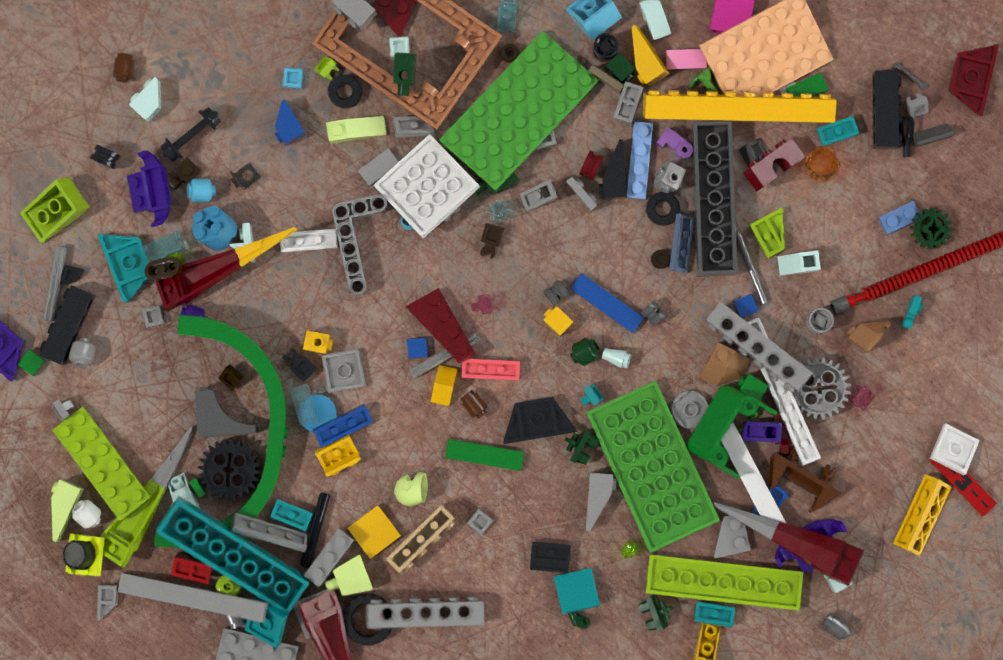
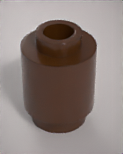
M126 53L117 54L113 69V77L116 78V81L127 82L132 79L134 66L132 55Z
M471 390L460 399L463 402V407L472 418L477 417L479 419L487 413L485 409L488 406L477 392L474 393Z

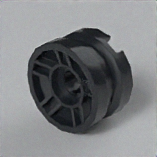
M96 144L95 152L91 154L90 159L115 169L116 160H119L121 156Z

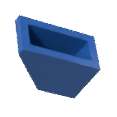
M286 100L281 101L275 124L277 130L275 136L280 143L284 142L287 146L306 134Z

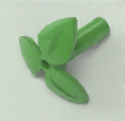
M709 67L695 75L690 82V89L697 81H702L708 91H716L721 95L710 80L711 70Z

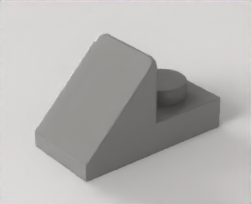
M551 179L520 193L526 211H531L543 204L553 202L557 198Z

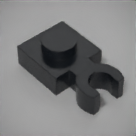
M291 348L290 351L294 354L293 358L288 359L284 355L283 359L288 363L294 364L290 369L305 382L318 368L304 355L299 359L297 351Z

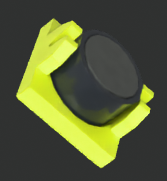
M70 533L69 543H67L63 551V560L66 564L65 572L76 575L101 576L105 538Z

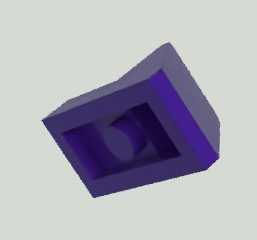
M744 421L743 441L781 443L782 423Z

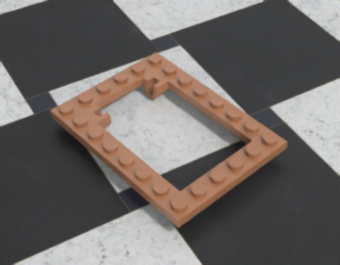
M415 0L458 29L459 32L453 39V43L461 45L468 53L440 92L429 83L423 82L417 92L409 88V96H398V84H393L392 75L339 40L350 24L347 22L349 19L345 15L341 17L334 11L312 42V45L437 131L502 39L501 34L451 0Z

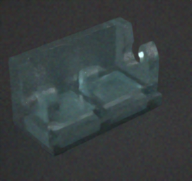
M179 230L142 245L148 262L171 257L187 250Z

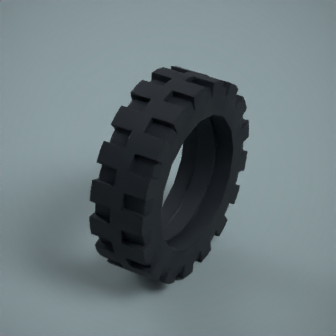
M365 593L356 596L344 609L343 622L345 632L352 641L360 645L372 646L386 639L392 631V628H382L377 634L369 636L359 633L354 628L352 617L357 607L365 603H371V600H382V603H388L377 594ZM389 608L383 609L384 619L389 618L391 610Z

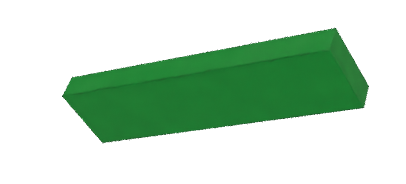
M448 439L445 458L521 471L524 452Z

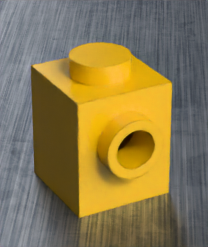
M306 331L303 350L327 354L328 351L332 350L333 340L330 339L331 336L328 334Z

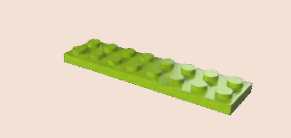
M649 554L645 593L800 611L804 572Z

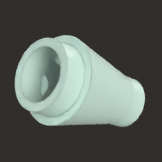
M605 348L602 359L622 369L623 367L628 368L632 354L626 350Z

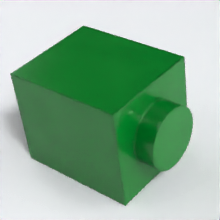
M747 374L746 377L742 375L737 383V386H739L738 390L758 401L761 400L769 386L750 374Z

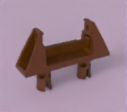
M794 445L786 458L776 452L770 456V489L775 487L783 475L784 478L802 489L816 495L808 511L809 513L841 494L840 491L829 485L837 472L836 468L828 475L831 465L827 464L820 478H817L797 466L796 463L799 460L798 454L795 455L796 449Z

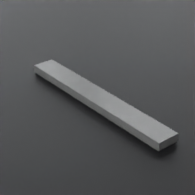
M121 573L118 592L258 622H264L268 605L266 602L127 573Z

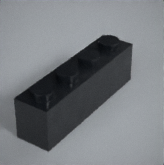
M875 70L872 73L873 149H897L899 144H902V133H899V125L902 123V114H899L902 96L898 94V87H901L902 80L901 76H898V70Z
M72 285L70 289H66L63 295L65 300L62 306L57 308L55 313L57 318L49 326L47 331L49 336L46 341L42 342L39 350L41 351L40 356L64 366L69 357L71 343L76 341L95 298V295Z

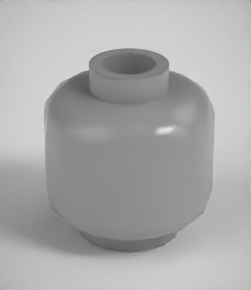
M79 338L78 341L71 343L69 360L76 367L86 368L93 363L96 348L90 343L89 339Z

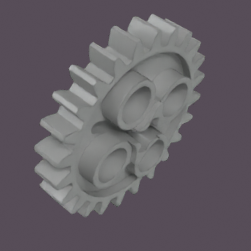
M815 357L814 363L808 359V365L805 367L812 372L814 383L810 386L805 384L798 393L793 391L798 407H802L801 413L806 410L807 417L813 413L814 419H817L818 414H821L822 419H825V414L827 413L832 417V411L839 414L838 407L845 408L842 402L849 401L845 394H851L850 391L846 390V387L851 386V384L845 383L849 376L843 377L842 375L846 370L839 371V363L832 366V359L828 364L824 357L821 362ZM827 372L832 373L834 376L831 383L823 381V375ZM818 383H821V386L837 385L835 389L822 390V394H819L818 391L803 392L804 388L817 387ZM832 391L836 394L834 402H828L825 399L827 392ZM811 393L817 397V401L813 405L806 402L807 395Z

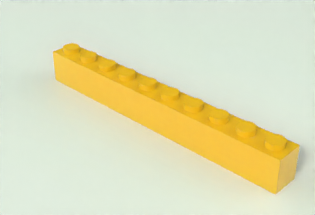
M649 90V93L643 94L642 116L645 119L835 123L837 100L831 97V94H819V97H812L810 93H801V96H793V93H782V96H774V93L764 92L763 95H755V92H744V95H736L737 92L731 91L725 92V95H719L716 91H706V94H698V91H687V94H679L680 91L668 90V93H660V90Z

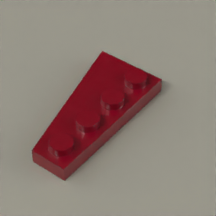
M439 288L405 306L459 364L476 355Z

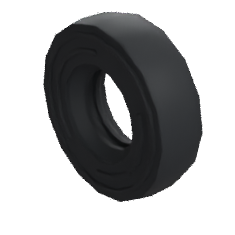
M341 74L334 77L330 82L328 96L335 106L342 109L351 108L360 101L362 87L354 76ZM343 84H347L352 88L351 96L346 99L338 96L337 90Z
M662 191L657 192L649 198L646 204V213L651 222L656 225L666 226L675 221L676 214H680V204L673 194ZM661 201L667 202L670 205V212L666 216H661L656 212V205Z

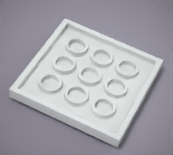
M430 134L374 184V187L423 239L480 188L474 179Z

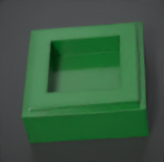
M29 349L18 365L34 376L45 360Z
M198 478L190 481L189 484L198 498L207 495Z

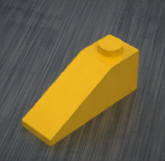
M634 24L632 26L635 65L639 73L637 77L643 85L646 84L651 87L667 76L669 72L641 28Z

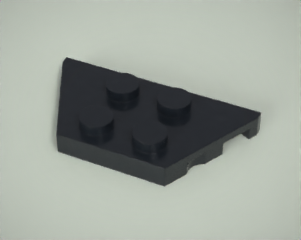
M550 397L515 403L503 443L508 444L577 431L555 399Z

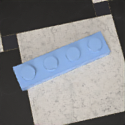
M634 121L626 198L646 199L653 123Z

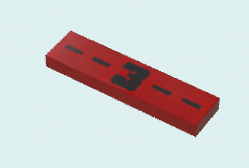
M932 459L929 460L982 517L997 504L968 473L962 475Z

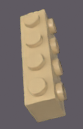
M440 505L386 560L399 573L402 570L404 572L408 571L414 565L411 561L416 556L420 559L427 552L425 547L430 543L434 545L441 538L439 534L444 529L448 531L455 524L453 522L455 517L443 505Z

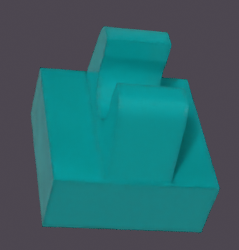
M593 383L584 389L586 396L580 399L584 406L589 402H592L595 406L604 400V397Z

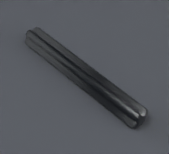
M320 493L307 537V549L303 552L300 565L309 568L311 566L330 499L329 494Z

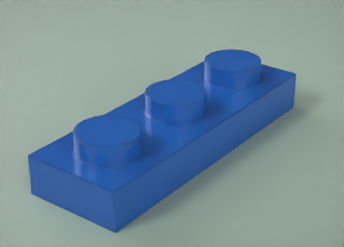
M362 404L312 430L322 448L373 423L366 405Z

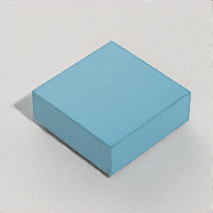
M284 68L282 86L284 88L302 89L304 70Z

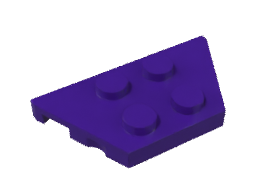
M0 321V373L12 382L15 378L24 341Z

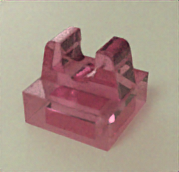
M489 294L477 296L479 302L471 304L472 311L481 310L482 315L494 313Z
M857 385L856 389L859 393L857 396L849 394V397L859 409L864 411L875 398V395L866 386Z

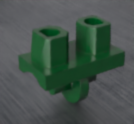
M585 430L579 443L576 441L580 435L574 433L572 439L566 437L565 441L569 443L566 448L569 452L576 446L570 461L587 465L591 456L582 452L584 445L595 449L599 440L591 435L590 431Z
M656 594L649 596L639 604L642 613L651 611L653 618L646 620V626L649 631L658 630L659 632L668 627L666 620L671 618L669 611L673 609L672 605L666 606L665 601H659Z

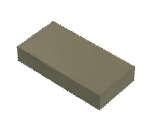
M591 65L588 72L601 83L620 94L624 87L622 83L595 65Z

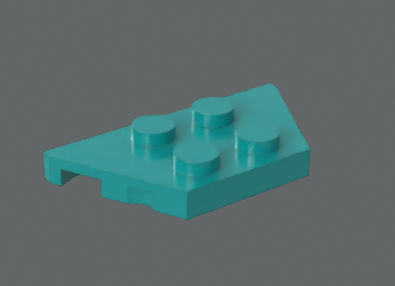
M98 234L97 236L121 299L126 304L149 280L145 275V267L149 263V259L143 243L139 237Z

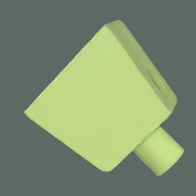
M360 555L333 570L335 578L325 581L327 590L340 589L342 596L373 590Z

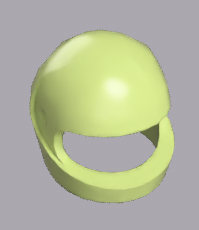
M418 472L412 481L409 475H404L396 482L394 493L396 499L401 504L415 506L425 502L428 490L426 473Z

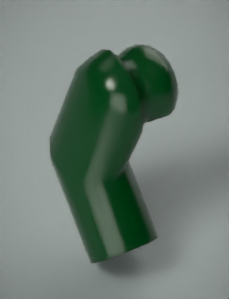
M578 612L568 613L573 626L581 629H587L590 626V620L587 617L578 614Z

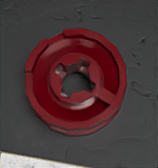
M590 150L579 175H586L588 179L593 181L604 156L600 154L597 156Z

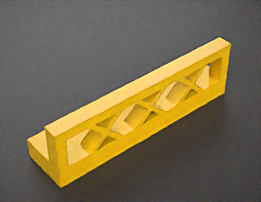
M925 474L893 544L920 556L952 486ZM942 486L944 487L941 495H939V491ZM934 505L935 508H934L933 512L931 513L930 510H931L932 506ZM924 523H926L925 530H922ZM918 540L916 549H913L915 542Z

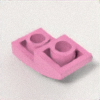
M701 49L666 50L667 70L707 68V61Z

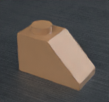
M888 321L860 323L857 326L853 324L846 332L848 334L846 340L862 354L867 353L884 335L883 330H887L891 324Z
M716 343L700 378L715 386L722 385L741 378L751 360L727 346Z

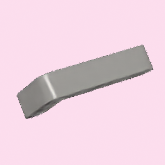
M373 195L336 204L332 210L350 291L356 296H362L366 293L367 283L353 220L384 213L388 208V202L382 195ZM378 199L384 201V206L381 209L374 207V202ZM358 204H364L365 211L357 213L355 207ZM339 208H345L347 210V213L344 217L337 216V210ZM344 226L351 228V232L347 236L341 235V229ZM347 245L355 247L353 254L348 255L345 253ZM353 263L359 265V270L356 273L349 272V266ZM356 282L363 284V289L360 292L353 290V285Z

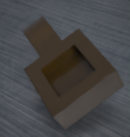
M186 157L174 170L177 176L168 184L176 190L184 181L187 184L190 183L201 172V169Z

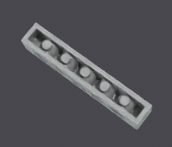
M722 302L717 305L706 319L707 327L712 332L722 334V339L726 343L736 345L739 353L745 357L749 355L753 358V363L757 367L767 369L769 371L768 375L776 381L780 379L785 383L783 386L791 393L793 391L798 393L812 376L810 370ZM730 321L733 327L730 330H725L722 327V323ZM739 333H746L748 339L741 342L737 339V335ZM759 344L763 347V352L757 354L753 352L752 347ZM775 356L778 358L779 363L774 366L770 365L768 358ZM791 368L794 371V375L786 377L783 374V370Z
M467 597V601H459V598H448V601L440 602V598H429V602H421V599H409V602L402 603V599H390V603H382V600H371L370 604H366L367 628L484 625V601L478 600V597ZM446 606L449 609V613L446 617H441L439 611L442 607ZM462 606H466L468 613L461 617L459 609ZM428 607L430 610L429 615L425 618L421 617V609ZM385 608L391 610V616L387 619H384L381 615ZM403 608L410 609L409 617L402 618L401 611Z

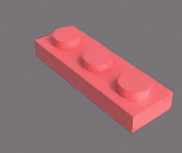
M467 359L462 362V378L519 381L520 361Z

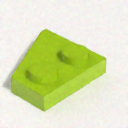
M782 207L749 225L767 259L785 249Z

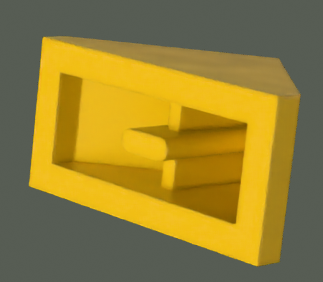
M439 365L432 391V403L445 406L450 405L458 369Z

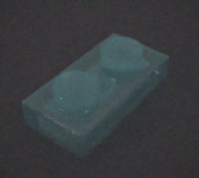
M309 384L290 389L300 426L319 421Z

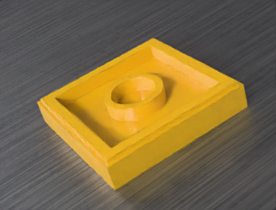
M379 505L347 528L370 559L401 536Z

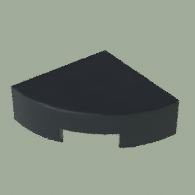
M65 265L61 284H72L78 281L85 270Z

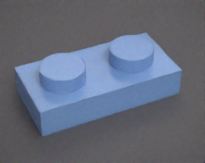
M914 201L880 216L878 219L887 235L913 223L911 220L918 218L916 213L919 211Z

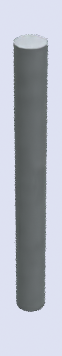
M739 231L736 233L738 247L761 305L766 304L768 299L742 233Z

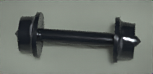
M209 106L204 110H199L198 112L204 119L172 144L167 137L165 138V142L160 146L164 151L163 157H169L172 162L178 158L182 159L183 156L178 149L208 124L214 131L217 130L216 126L221 122L217 117L218 112H213Z

